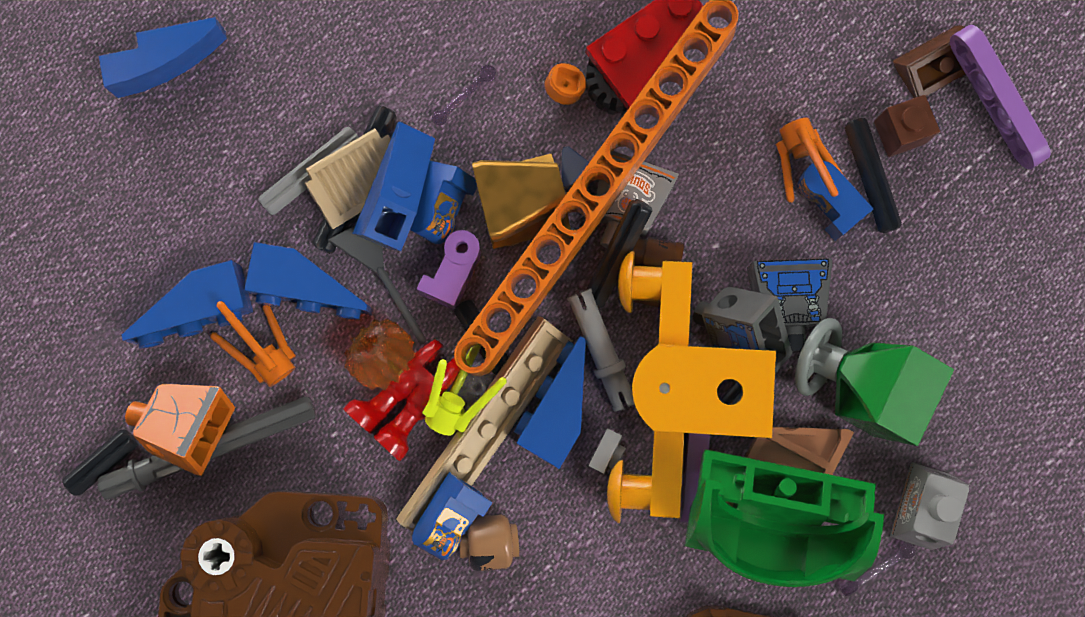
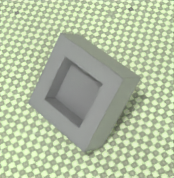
M607 428L589 467L604 475L608 468L612 469L622 459L626 448L620 445L623 440L622 435Z

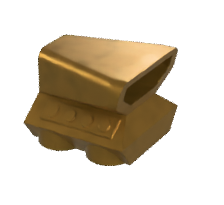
M552 154L523 161L480 160L472 163L493 249L503 246H514L519 242L534 239L565 197L557 163H554ZM567 215L563 220V226L571 230Z

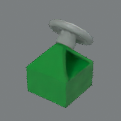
M827 318L818 323L806 339L797 361L795 386L798 392L804 396H810L816 393L825 384L827 379L835 381L836 416L873 437L918 446L954 369L914 345L868 343L850 352L841 348L842 327L838 320ZM815 372L816 375H815L814 378L808 383V379H809V378L811 377V375Z

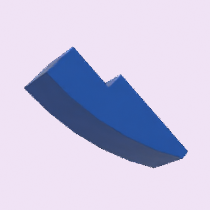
M216 17L137 32L138 48L99 56L104 87L117 98L144 92L166 83L188 71L210 55L227 39L226 31Z

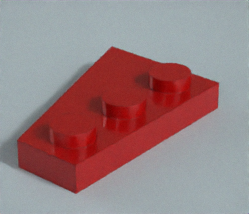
M654 0L586 47L585 53L627 110L702 9L703 4L700 0Z

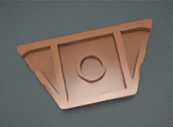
M773 427L772 438L755 437L745 457L833 475L854 432L849 429ZM725 501L727 504L733 507V503Z

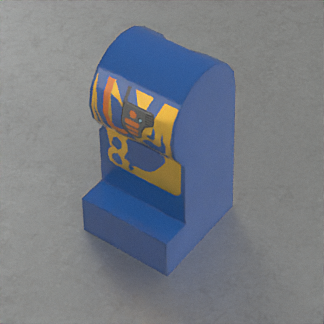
M430 161L417 214L410 230L433 244L444 243L448 236L454 232V218L458 214L465 195L474 196L477 189L476 179L457 166Z
M823 161L838 190L836 197L831 196L814 163H812L799 177L798 190L806 200L815 202L831 220L832 223L824 230L836 241L869 214L873 207L833 164Z
M449 472L417 522L412 535L413 544L440 560L448 559L457 550L462 535L467 532L477 515L479 514L484 517L492 502L476 488Z

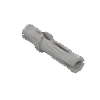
M589 288L581 291L586 304L585 309L582 308L577 293L568 297L567 301L571 305L597 367L594 370L597 379H602L612 405V410L614 412L620 411L624 407L618 395L619 392H622L628 407L635 404L631 386L623 370L626 368V364L623 359H619L593 297L592 289Z

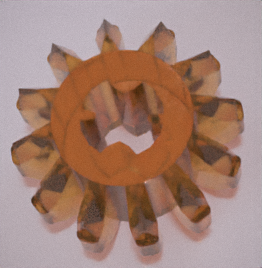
M388 318L381 322L374 319L368 328L361 326L357 337L350 338L351 347L343 353L347 358L344 367L349 371V374L361 385L371 390L377 387L386 390L391 381L399 383L401 373L410 370L407 363L416 356L412 350L414 341L411 339V336L396 322H392Z

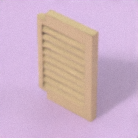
M374 128L306 168V172L311 180L304 184L331 229L338 227L361 213L391 140L389 135L381 138Z

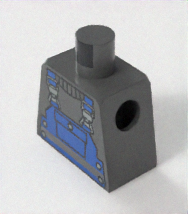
M832 258L753 261L747 267L751 291L778 297L792 353L801 352L806 341L805 329L815 328L818 323L827 317Z
M727 287L710 303L702 301L694 310L693 320L696 324L706 327L712 348L776 351L775 373L792 355L777 296Z

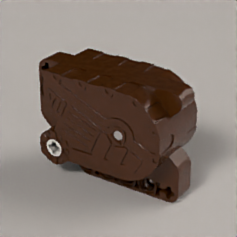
M286 490L268 493L242 515L207 521L194 528L185 539L180 556L182 568L162 586L158 617H385L386 579L389 576L391 549L390 540L386 537L387 508L383 501L374 496ZM320 501L327 502L333 510L332 520L327 525L318 523L314 517V508ZM366 504L368 505V511L376 514V519L368 522L366 527H364V521L359 518L344 520L346 511L356 512L363 510ZM183 581L189 583L193 588L191 604L185 603L179 596V587Z

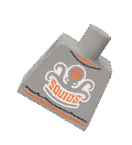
M613 151L611 157L618 162H627L632 158ZM643 162L600 221V223L606 224L600 245L607 248L629 202L635 199L642 200L652 207V213L640 237H645L673 189L679 174ZM599 180L596 196H601L608 192L610 186L606 181Z
M911 462L890 537L929 550L952 545L956 539L969 492V485L951 474Z

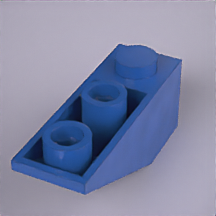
M402 122L397 123L352 234L387 249L402 251L417 214L435 142L434 137Z
M254 242L244 290L256 296V303L280 307L281 300L296 303L295 309L310 313H320L321 307L336 309L335 316L352 320H360L361 314L372 315L373 309L297 250Z
M230 260L191 271L122 334V340L138 344L139 348H149L163 344V337L178 333L179 337L200 334L203 332L202 326L218 322L220 327L229 326L230 323L216 306L219 301H223L242 322V315L253 312L249 293L244 290L246 281L242 266Z
M582 336L579 337L576 344L568 340L556 362L563 366L555 379L547 375L535 397L542 401L534 414L528 411L524 413L514 430L516 434L520 435L516 442L518 445L560 469L581 433L586 339Z

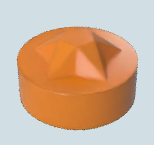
M561 63L555 65L545 79V90L549 97L563 105L576 103L586 89L584 74L571 64Z

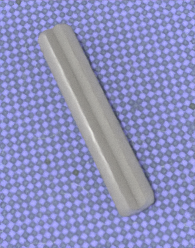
M345 127L260 195L259 201L262 206L272 215L278 213L307 189L304 183L311 180L306 172V168L359 138L356 132L350 127Z

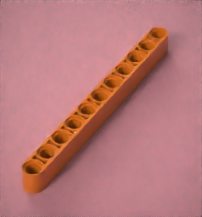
M709 0L696 15L457 343L454 350V358L461 370L473 376H483L488 374L499 362L732 41L738 22V9L731 0ZM714 17H721L729 25L724 28H715L708 21ZM691 49H697L705 55V58L698 62H692L684 56V53ZM666 82H675L682 90L678 94L667 95L660 90V86ZM643 114H650L657 119L658 123L652 128L644 129L639 127L635 121ZM619 147H627L634 153L633 157L627 162L615 161L611 154ZM594 180H604L610 186L608 192L601 196L591 195L587 191V187ZM573 212L580 213L585 217L584 225L577 230H569L563 226L564 218ZM549 245L558 247L561 250V255L555 263L544 264L539 261V253L544 247ZM522 279H531L536 283L535 292L528 298H519L514 293L516 284ZM506 312L510 314L511 324L506 331L495 333L491 330L490 321L496 313ZM476 345L483 346L486 351L484 362L480 366L470 367L466 362L467 351Z

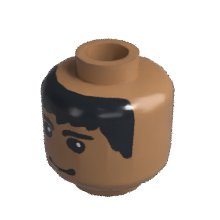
M502 514L484 517L477 516L467 532L462 535L459 544L460 558H468L470 567L477 572L509 568L513 558L519 557V538L516 523L510 524L509 519Z

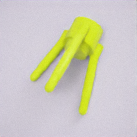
M481 345L470 348L466 356V362L470 367H472ZM440 360L429 401L422 412L426 416V424L432 430L443 435H453L456 430L464 432L470 420L507 383L506 378H499L465 412V401L458 396V393L468 373L460 369L450 391L443 392L442 396H440L447 366L446 360Z

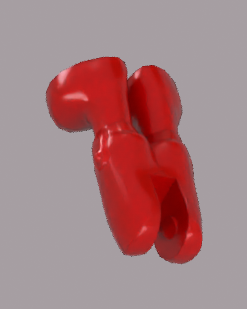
M436 339L420 348L399 369L392 371L385 381L384 389L371 400L353 399L343 408L362 428L372 434L381 425L394 406L403 399H406V404L401 412L373 436L398 461H401L409 451L407 438L418 421L426 417L422 412L429 401L434 376L426 368L435 360L444 347ZM455 358L447 363L440 396H442L443 392H447L460 371Z

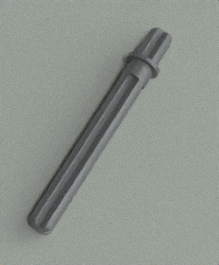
M303 397L226 427L210 460L313 420L316 417V412L309 397ZM155 455L139 462L133 459L128 461V466L99 477L97 486L102 497L109 500L135 489L140 492L144 491L147 484L184 469Z

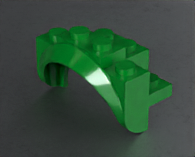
M705 449L701 458L697 494L690 506L685 547L708 551L733 572L750 580L768 585L805 587L827 583L839 578L855 581L875 561L881 542L884 514L874 513L876 487L874 483ZM725 501L733 503V507L727 504ZM824 522L839 524L831 526H821Z

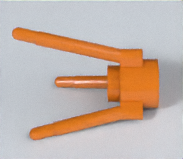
M807 117L800 118L783 126L779 130L783 140L775 145L781 157L787 201L792 203L795 199L789 156L791 153H793L795 159L810 155L830 195L836 197L838 190L823 161L830 162L841 173L842 171L822 143L817 129H813L810 119Z
M223 301L217 302V308L255 353L253 357L254 362L218 333L212 332L210 338L248 369L259 383L265 381L269 387H272L295 370L296 367L291 360L296 355L288 346L270 306L263 305L262 308L279 349H276L273 344L263 349Z

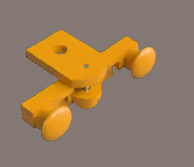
M634 251L629 252L625 256L619 271L618 292L623 308L628 313H632L633 300L661 301L659 345L653 348L639 363L632 383V395L636 409L645 423L654 431L652 475L624 474V460L618 461L612 468L607 485V503L609 512L617 523L621 521L622 509L650 510V516L680 518L684 433L772 438L776 351L688 346L693 262L663 261L662 267L635 266ZM726 379L737 381L742 388L741 399L732 405L722 403L717 396L719 384Z

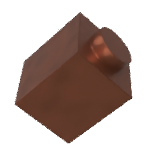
M926 95L888 107L874 121L888 158L925 145L940 133Z

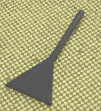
M355 226L328 239L330 243L379 275L420 344H424L426 342L424 334L384 269L382 246L352 234Z

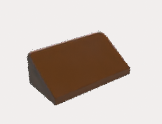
M954 26L893 61L897 72L913 98L922 95L928 96L965 75L951 49L950 37L966 26Z

